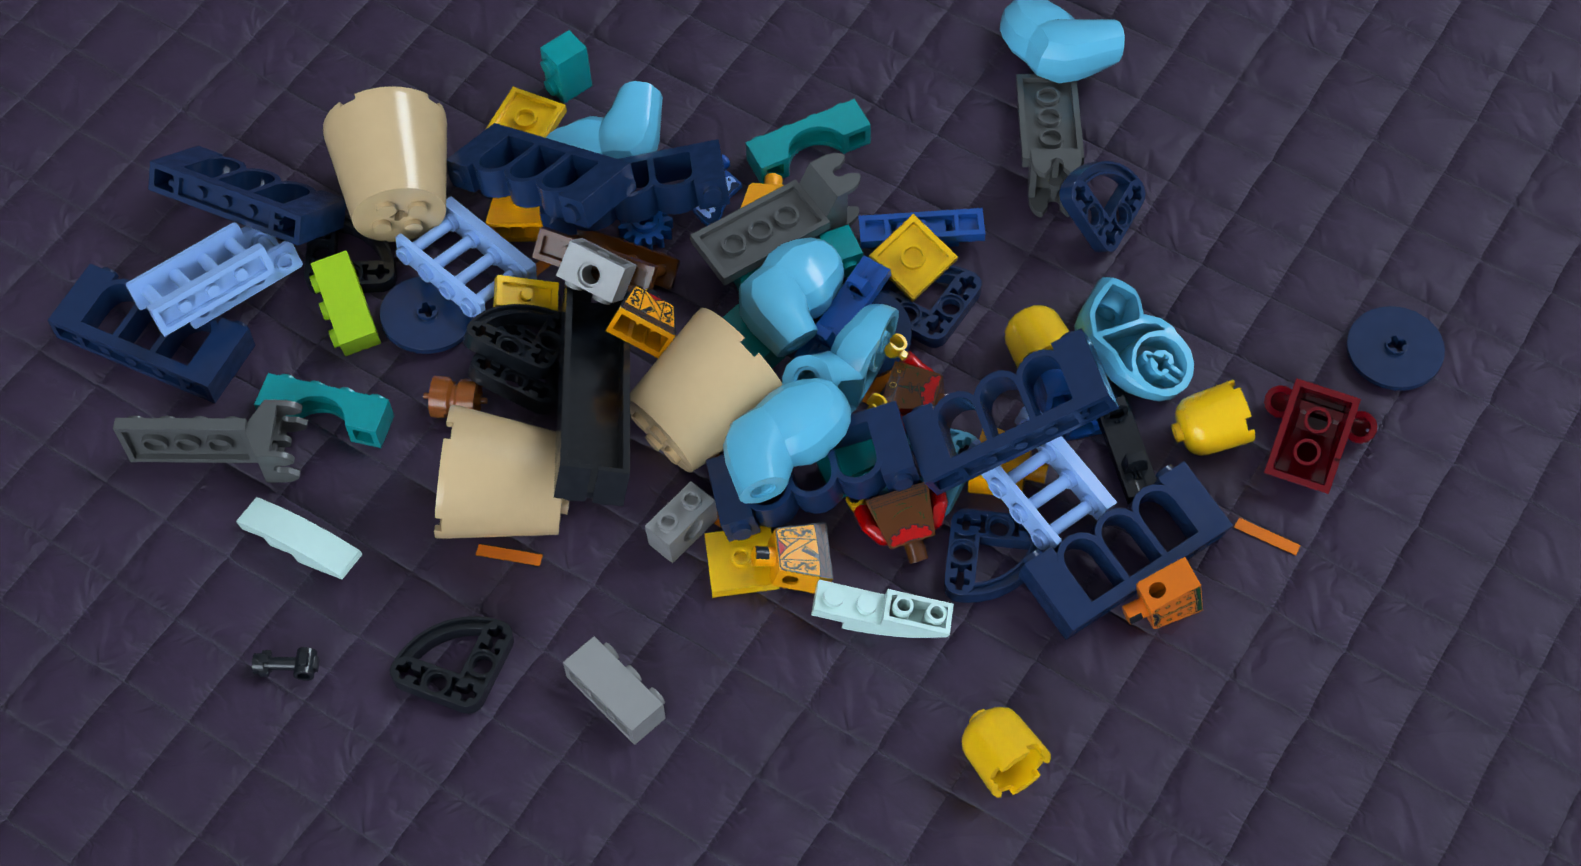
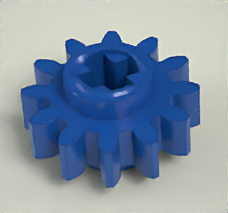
M658 211L651 218L640 222L627 223L620 221L621 225L618 226L619 235L625 241L647 247L653 250V245L664 248V239H672L673 219L661 211Z

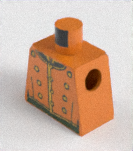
M1183 557L1139 581L1136 584L1138 599L1121 606L1130 625L1147 617L1152 628L1157 629L1203 610L1201 584L1186 557Z

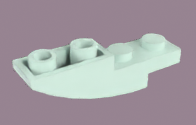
M819 579L815 588L811 615L842 622V629L893 637L941 638L950 635L954 604L887 589L885 594Z

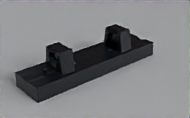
M1111 383L1110 387L1119 408L1097 420L1127 504H1130L1134 496L1142 488L1154 484L1157 479L1126 394L1115 383ZM1123 415L1122 417H1119V418L1109 419V418H1111V417Z

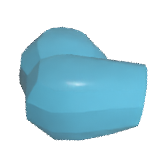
M1013 0L1005 8L1001 17L1000 32L1010 50L1027 63L1037 76L1058 84L1078 81L1099 73L1118 63L1123 55L1124 30L1121 23L1115 19H1074L1061 7L1048 0Z
M632 81L625 83L619 89L611 109L604 118L588 116L576 120L566 126L555 129L546 138L616 159L655 152L660 141L662 94L657 88L647 82Z
M812 237L796 239L781 244L769 253L761 267L740 285L739 314L752 335L760 340L777 357H784L796 351L817 334L818 329L813 319L824 314L843 285L844 268L840 255L825 240Z
M1102 277L1099 279L1078 314L1074 325L1075 331L1082 328L1092 341L1104 372L1112 382L1125 392L1158 402L1171 400L1187 388L1193 377L1194 360L1191 349L1183 338L1178 335L1172 325L1162 318L1144 314L1141 299L1133 287L1116 278Z
M869 304L865 306L838 333L830 351L798 356L788 363L782 376V384L813 378L831 381L845 394L852 414L866 395L886 358L885 346L895 334L899 310L884 304Z
M813 378L783 384L767 394L755 408L744 413L730 424L723 444L725 464L741 502L745 504L761 503L781 494L788 485L793 467L812 465L821 460L844 438L851 422V408L845 394L834 383L821 378Z

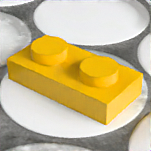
M497 275L494 280L493 307L508 304H527L558 311L559 282Z

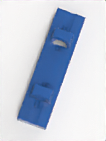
M983 208L858 216L861 249L879 247L896 230V227L898 229L912 214L917 216L948 247L959 246V242L985 241Z
M864 255L832 300L831 306L816 323L817 334L798 349L794 358L830 351L836 336L844 326L865 306L873 303L891 277V270ZM853 288H858L862 296L853 292Z

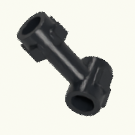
M309 647L298 648L296 657H272L271 650H262V653L253 654L252 671L254 674H259L260 677H269L272 670L294 671V678L309 681L314 679L315 672H318L320 659L317 656V650Z

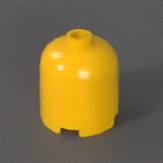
M1033 305L1019 311L1009 320L1005 329V342L1018 368L1023 359L1032 352L1042 349L1053 350L1051 343L1060 339L1069 330L1054 309L1043 305Z
M1234 380L1182 399L1177 405L1175 411L1176 423L1171 424L1174 438L1177 443L1183 441L1185 447L1194 455H1210L1255 441V430H1248L1246 418L1251 417V412L1241 388L1233 389L1235 386Z
M994 707L977 711L971 716L969 724L962 735V749L965 756L990 792L997 798L1002 797L1001 795L1004 791L1009 790L1014 795L1030 786L1041 776L1037 769L1043 761L1048 764L1051 760V753L1022 718L1007 707Z

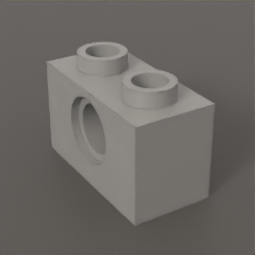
M579 238L570 240L556 276L566 280V286L578 291L584 289L593 294L592 298L594 300L610 305V303L624 299L637 265L586 239ZM593 266L599 270L600 277L598 281L591 274Z
M690 481L645 525L649 545L673 564L718 520L715 500Z

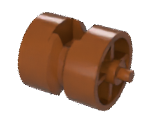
M435 375L432 378L429 393L424 392L423 398L428 399L429 414L435 418H447L451 405H459L481 411L482 404H488V398H483L482 386L469 378L460 379L456 385V382L452 381L451 377Z

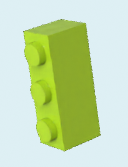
M347 250L312 262L311 266L314 274L310 275L309 278L315 293L321 292L324 301L319 303V307L325 321L331 320L333 329L328 330L334 348L341 347L344 355L348 356L381 344L353 262Z

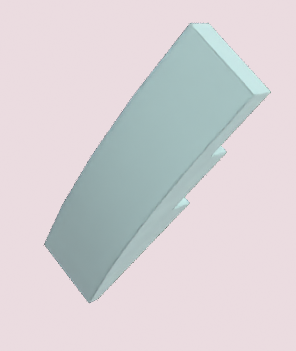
M258 497L254 499L236 521L242 530L263 537L270 546L292 554L299 563L339 579H343L363 555L359 549L297 514Z

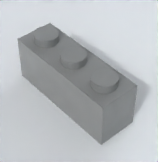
M594 636L563 662L566 677L636 745L666 719L663 706L665 701L656 689L651 687L648 690L641 683V676L631 665L625 667L618 660L617 652L609 643L602 644Z

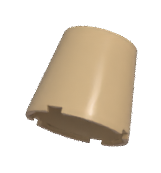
M406 87L368 89L356 93L355 99L344 105L340 102L336 104L324 120L323 134L354 228L360 234L370 239L396 242L395 237L400 233L411 240L422 236L433 227L439 226L446 215L447 118L443 106L440 103L436 104L431 101L427 93Z
M707 308L699 309L630 392L631 418L647 434L645 436L646 440L655 450L659 451L661 449L672 463L689 473L704 465L707 459L714 458L723 452L725 438L730 424L734 420L755 408L767 394L783 385L760 353L754 357L740 343L745 337L725 319Z
M451 405L446 421V426L452 427L451 439H443L438 476L435 518H439L440 523L435 525V538L559 535L561 514H568L569 501L554 498L556 431L459 405Z

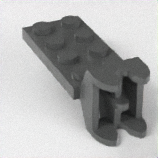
M1016 74L1022 167H1028L1029 207L1036 216L1042 217L1048 210V203L1057 202L1060 211L1066 217H1069L1070 215L1060 201V187L1071 172L1084 165L1077 81L1058 84L1036 74Z
M841 153L824 155L809 163L800 183L795 179L691 234V243L725 286L760 267L768 254L783 243L802 238H814L830 228L833 230L848 224L851 226L858 219L859 207L848 206V195L859 186L861 175L860 173H847L840 177L835 176L834 172L842 167L845 155Z
M263 400L248 422L246 419L236 416L226 418H207L204 416H195L193 418H175L172 416L143 418L133 415L127 418H115L113 430L130 462L258 463L266 482L284 483L298 480L301 472L290 467H282L291 465L295 461L293 455L284 452L285 447H290L292 438L287 436V432H297L306 429L308 420L300 417L286 416L302 412L303 406L297 402Z

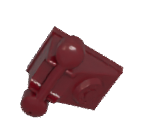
M1298 378L1295 380L1293 389L1282 385L1272 387L1265 395V408L1270 415L1275 418H1282L1264 473L1329 494L1347 439L1356 444H1364L1372 440L1377 433L1376 419L1366 411H1357L1361 401L1360 398Z

